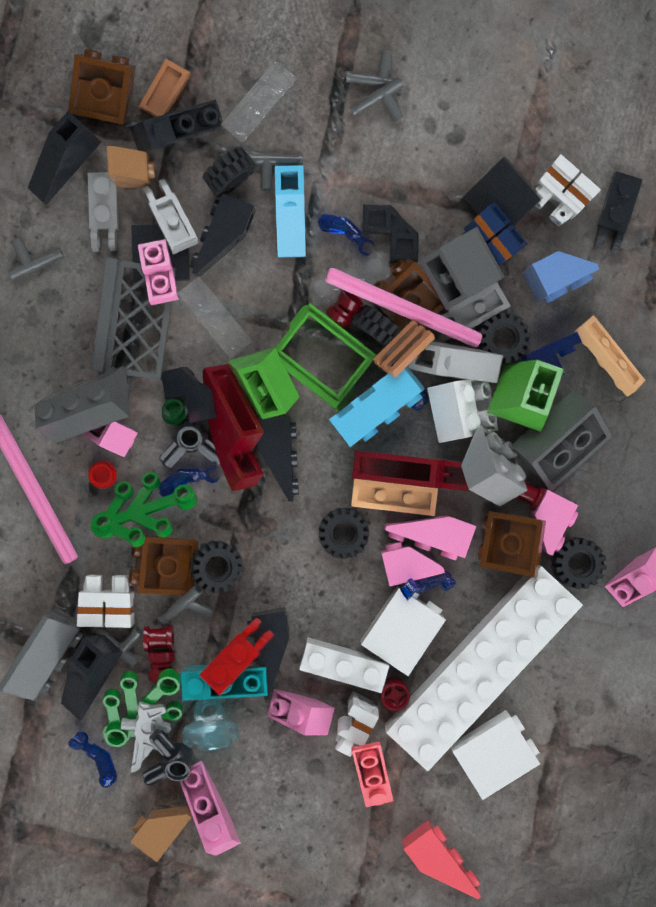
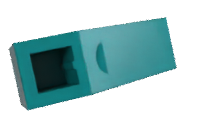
M208 665L185 666L181 671L182 701L268 696L266 667L248 666L222 695H218L199 676Z

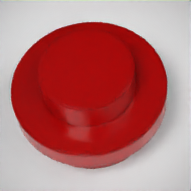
M108 461L95 462L89 469V480L97 488H108L115 483L117 470Z

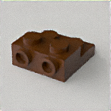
M85 49L84 54H76L74 57L68 111L76 115L122 125L126 124L129 95H132L136 66L129 64V58L112 55V60L101 58L102 53L94 50Z
M409 259L405 262L400 260L395 263L390 269L392 275L385 282L379 280L373 285L436 314L444 308L428 276L415 261ZM372 303L384 317L391 320L401 330L412 321Z
M489 511L488 516L483 521L484 543L480 545L478 558L481 560L480 567L537 577L546 520Z
M145 535L146 540L143 545L131 547V556L136 558L135 569H130L129 586H133V591L138 594L183 596L194 586V580L191 577L192 573L189 571V566L192 563L189 561L190 557L195 555L193 551L198 549V540Z

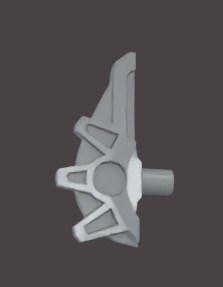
M139 701L136 719L122 718L120 729L132 730L136 736L131 772L141 768L142 761L152 749L157 750L149 741L150 735L156 729L163 730L165 733H169L171 730L170 723L164 722L162 714L166 713V706L164 704L150 705Z

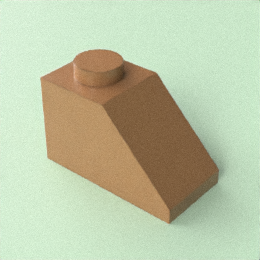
M107 146L108 176L118 188L152 187L151 178H156L155 161H151L147 152Z
M189 806L151 810L146 818L141 815L131 829L134 834L130 842L154 861L158 862L191 819L192 814Z

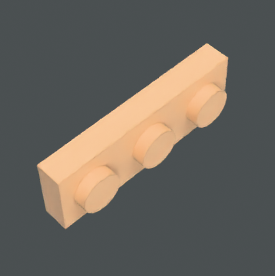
M594 315L575 330L582 344L589 348L596 357L598 364L608 372L614 380L616 387L622 390L627 397L644 383L645 379Z
M354 479L351 506L435 516L438 488Z

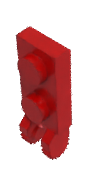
M258 618L254 619L241 634L238 633L199 674L218 695H222L260 655L259 651L274 636L269 630L260 637L254 646L246 640L260 627L261 621Z

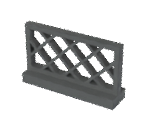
M106 257L91 370L106 373L116 369L112 368L114 356L121 350H124L132 361L125 367L126 376L162 380L172 301L163 303L164 313L154 320L145 308L150 304L149 299L142 304L133 292L146 282L141 263L120 261L115 258ZM126 268L137 269L143 277L131 288L124 280ZM173 268L174 277H175V276H176V268ZM124 285L127 291L122 294ZM131 294L139 304V307L126 316L120 308L121 301ZM143 310L151 320V323L138 331L129 319ZM119 314L123 316L121 321H119ZM163 319L161 329L157 323ZM127 322L136 334L125 343H122L117 336V329ZM155 325L161 333L160 341L150 347L142 337V334ZM139 337L148 350L137 359H134L126 347ZM116 341L120 345L117 349H115ZM159 347L158 356H157V355L155 354L154 350ZM151 353L157 361L156 373L144 372L138 362ZM135 365L139 371H133L129 369Z

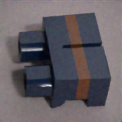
M495 202L484 209L464 228L465 232L463 234L478 227L499 266L528 244L513 224L492 241L490 240L492 236L510 223L509 219Z

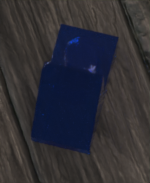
M575 332L523 355L521 358L523 362L539 360L562 368L556 353H559L560 357L576 351L574 345L582 341L578 332Z

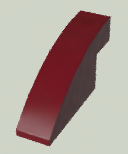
M229 364L205 367L203 369V383L212 389L217 416L215 419L208 420L223 473L232 492L254 487L264 474L252 450L264 434V430Z
M355 450L353 479L472 492L468 489L461 467L463 462Z

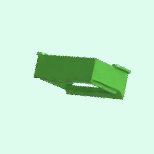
M309 303V305L303 306L290 322L289 331L275 348L289 374L328 403L335 411H341L355 394L356 389L354 385L377 355ZM310 316L365 359L338 395L282 352Z

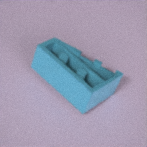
M407 366L396 378L390 374L384 376L329 420L350 447L361 438L366 442L378 433L375 427L383 421L388 425L400 416L397 410L406 404L410 408L423 397L419 393L425 387Z

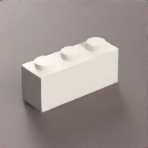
M308 637L299 670L382 693L389 663L380 657Z

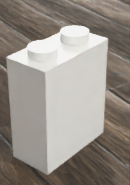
M397 585L360 641L362 646L409 676L446 619L441 615L443 609L431 601L425 604L417 599L420 594L407 585L403 589Z
M506 710L458 739L451 746L454 755L482 800L540 765L536 758V755L540 752L531 738L526 741L522 736L521 731L525 730L518 717L516 715L511 717Z

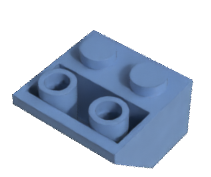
M557 251L532 264L522 274L536 301L539 302L545 299L549 303L567 293V287L570 286L573 291L593 280L592 274L600 268L596 263Z

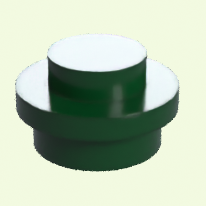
M170 399L164 403L162 418L166 424L179 426L187 420V404L183 400Z

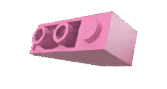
M448 515L384 525V530L389 531L388 537L404 542L405 537L415 541L414 546L430 551L432 546L442 550L440 555L453 560H457L458 556L466 557L476 529L475 525Z
M203 761L192 765L189 777L180 781L206 853L217 856L241 842L232 819Z

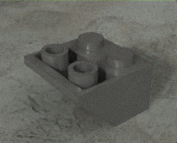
M478 227L419 260L446 310L505 277Z

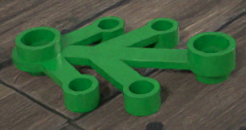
M150 471L142 476V488L128 510L120 512L126 500L134 495V489L128 481L119 482L115 487L116 497L107 511L100 512L93 517L90 528L93 534L99 538L107 539L115 535L128 541L131 546L139 547L146 540L145 534L140 528L128 529L121 526L122 524L131 521L155 531L159 537H167L173 529L169 520L166 518L155 519L148 515L175 505L182 510H189L196 505L198 500L197 494L191 486L179 485L173 494L146 503L152 492L160 486L159 477L155 472ZM150 479H155L152 483L147 484ZM128 488L125 493H121L123 489ZM162 525H167L164 530H159ZM135 535H140L138 539L132 540Z
M165 669L159 674L157 684L140 701L154 705L163 695L177 693L180 688V675L174 669ZM132 671L122 674L120 686L124 690L128 712L123 718L136 719L139 706L136 692L138 675ZM125 680H131V681H133V682H132V683H128V682H126ZM109 689L104 693L103 704L107 707L109 722L104 726L103 737L108 745L121 747L130 737L136 736L132 730L120 729L122 719L118 706L121 700V693L116 689ZM178 701L169 702L166 706V713L162 714V718L172 721L179 720L183 712L182 704Z

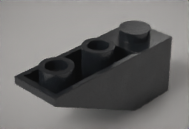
M215 99L143 120L131 126L130 130L137 150L148 153L224 128L225 125Z
M69 111L49 132L28 185V189L45 205L51 201L101 143Z
M223 193L220 201L217 199L214 201L210 212L213 219L210 226H205L201 234L200 242H203L199 253H194L190 263V268L193 269L192 274L195 277L200 278L246 237L256 212L254 205Z
M291 417L257 418L264 430V434L257 442V447L289 502H293L294 495H299L298 478H293L292 468L298 467L297 450H292L291 439H297L296 422H291Z
M286 607L253 612L251 620L247 621V626L256 618L261 621L260 627L249 636L250 638H255V644L265 632L270 630L274 634L271 640L259 651L260 655L253 661L254 665L266 667L268 696H264V700H269L290 637Z
M105 635L84 637L70 660L61 704L79 721L84 718L123 653Z

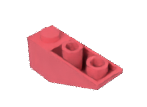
M380 741L352 747L351 750L365 806H378L392 802L393 796Z
M427 820L402 839L404 851L420 872L476 899L481 897L478 886L481 884L472 870L468 872L462 866L463 858L455 847L450 850L445 843L447 837L438 825L433 827L429 820Z

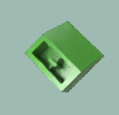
M276 348L235 358L228 362L252 410L261 419L286 414L300 397Z
M539 360L505 364L487 413L541 432L549 415L564 369Z

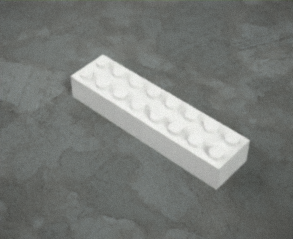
M539 565L538 576L530 577L524 575L414 692L406 707L397 711L386 722V733L422 767L429 771L583 605Z

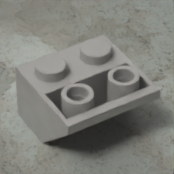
M480 426L473 435L461 467L469 490L498 506H502L527 491L524 482L526 475L518 465L516 459L517 452L513 449V444L510 441L506 442L501 439L495 432H490Z

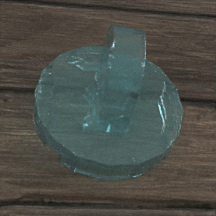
M219 699L198 700L195 705V722L186 725L182 729L183 743L190 748L192 744H198L199 749L202 750L219 749L230 745L232 739L235 742L239 739L238 725L232 721L225 720L224 708ZM214 705L217 707L215 714L212 716H203L202 713L206 706Z

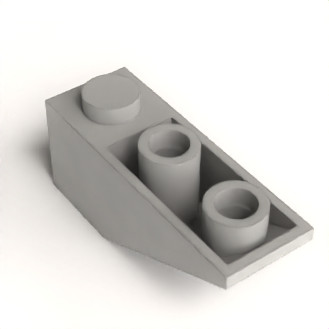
M433 340L409 364L408 369L440 376L498 383L503 355Z

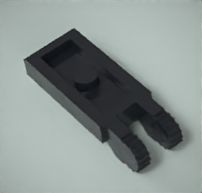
M618 171L613 174L597 224L599 228L593 247L600 249L604 244L607 230L615 232L610 245V252L618 253L643 179Z

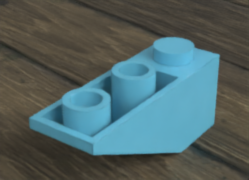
M303 165L275 166L278 258L306 257Z

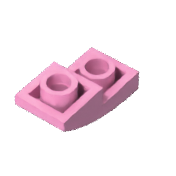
M166 239L139 244L141 266L145 275L150 304L155 305L179 300Z

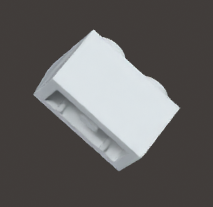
M467 379L427 388L438 443L472 437L480 426L490 432L498 431L497 416L487 413L492 401V391L489 382Z

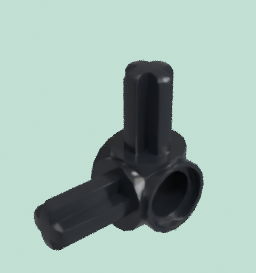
M189 418L180 425L179 429L172 436L173 442L159 457L164 466L171 468L185 452L195 453L198 450L215 465L220 464L214 443L208 438L209 432L204 429L201 421L190 423ZM193 430L198 436L193 439L185 436L184 431Z
M156 729L150 735L149 741L162 756L160 763L142 773L144 783L146 785H154L165 778L173 781L187 779L190 775L193 759L192 748L184 743L174 744L163 730Z

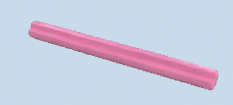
M330 268L326 274L325 281L467 345L478 347L482 340V334L340 270Z
M0 414V448L64 564H68L76 560L78 555Z

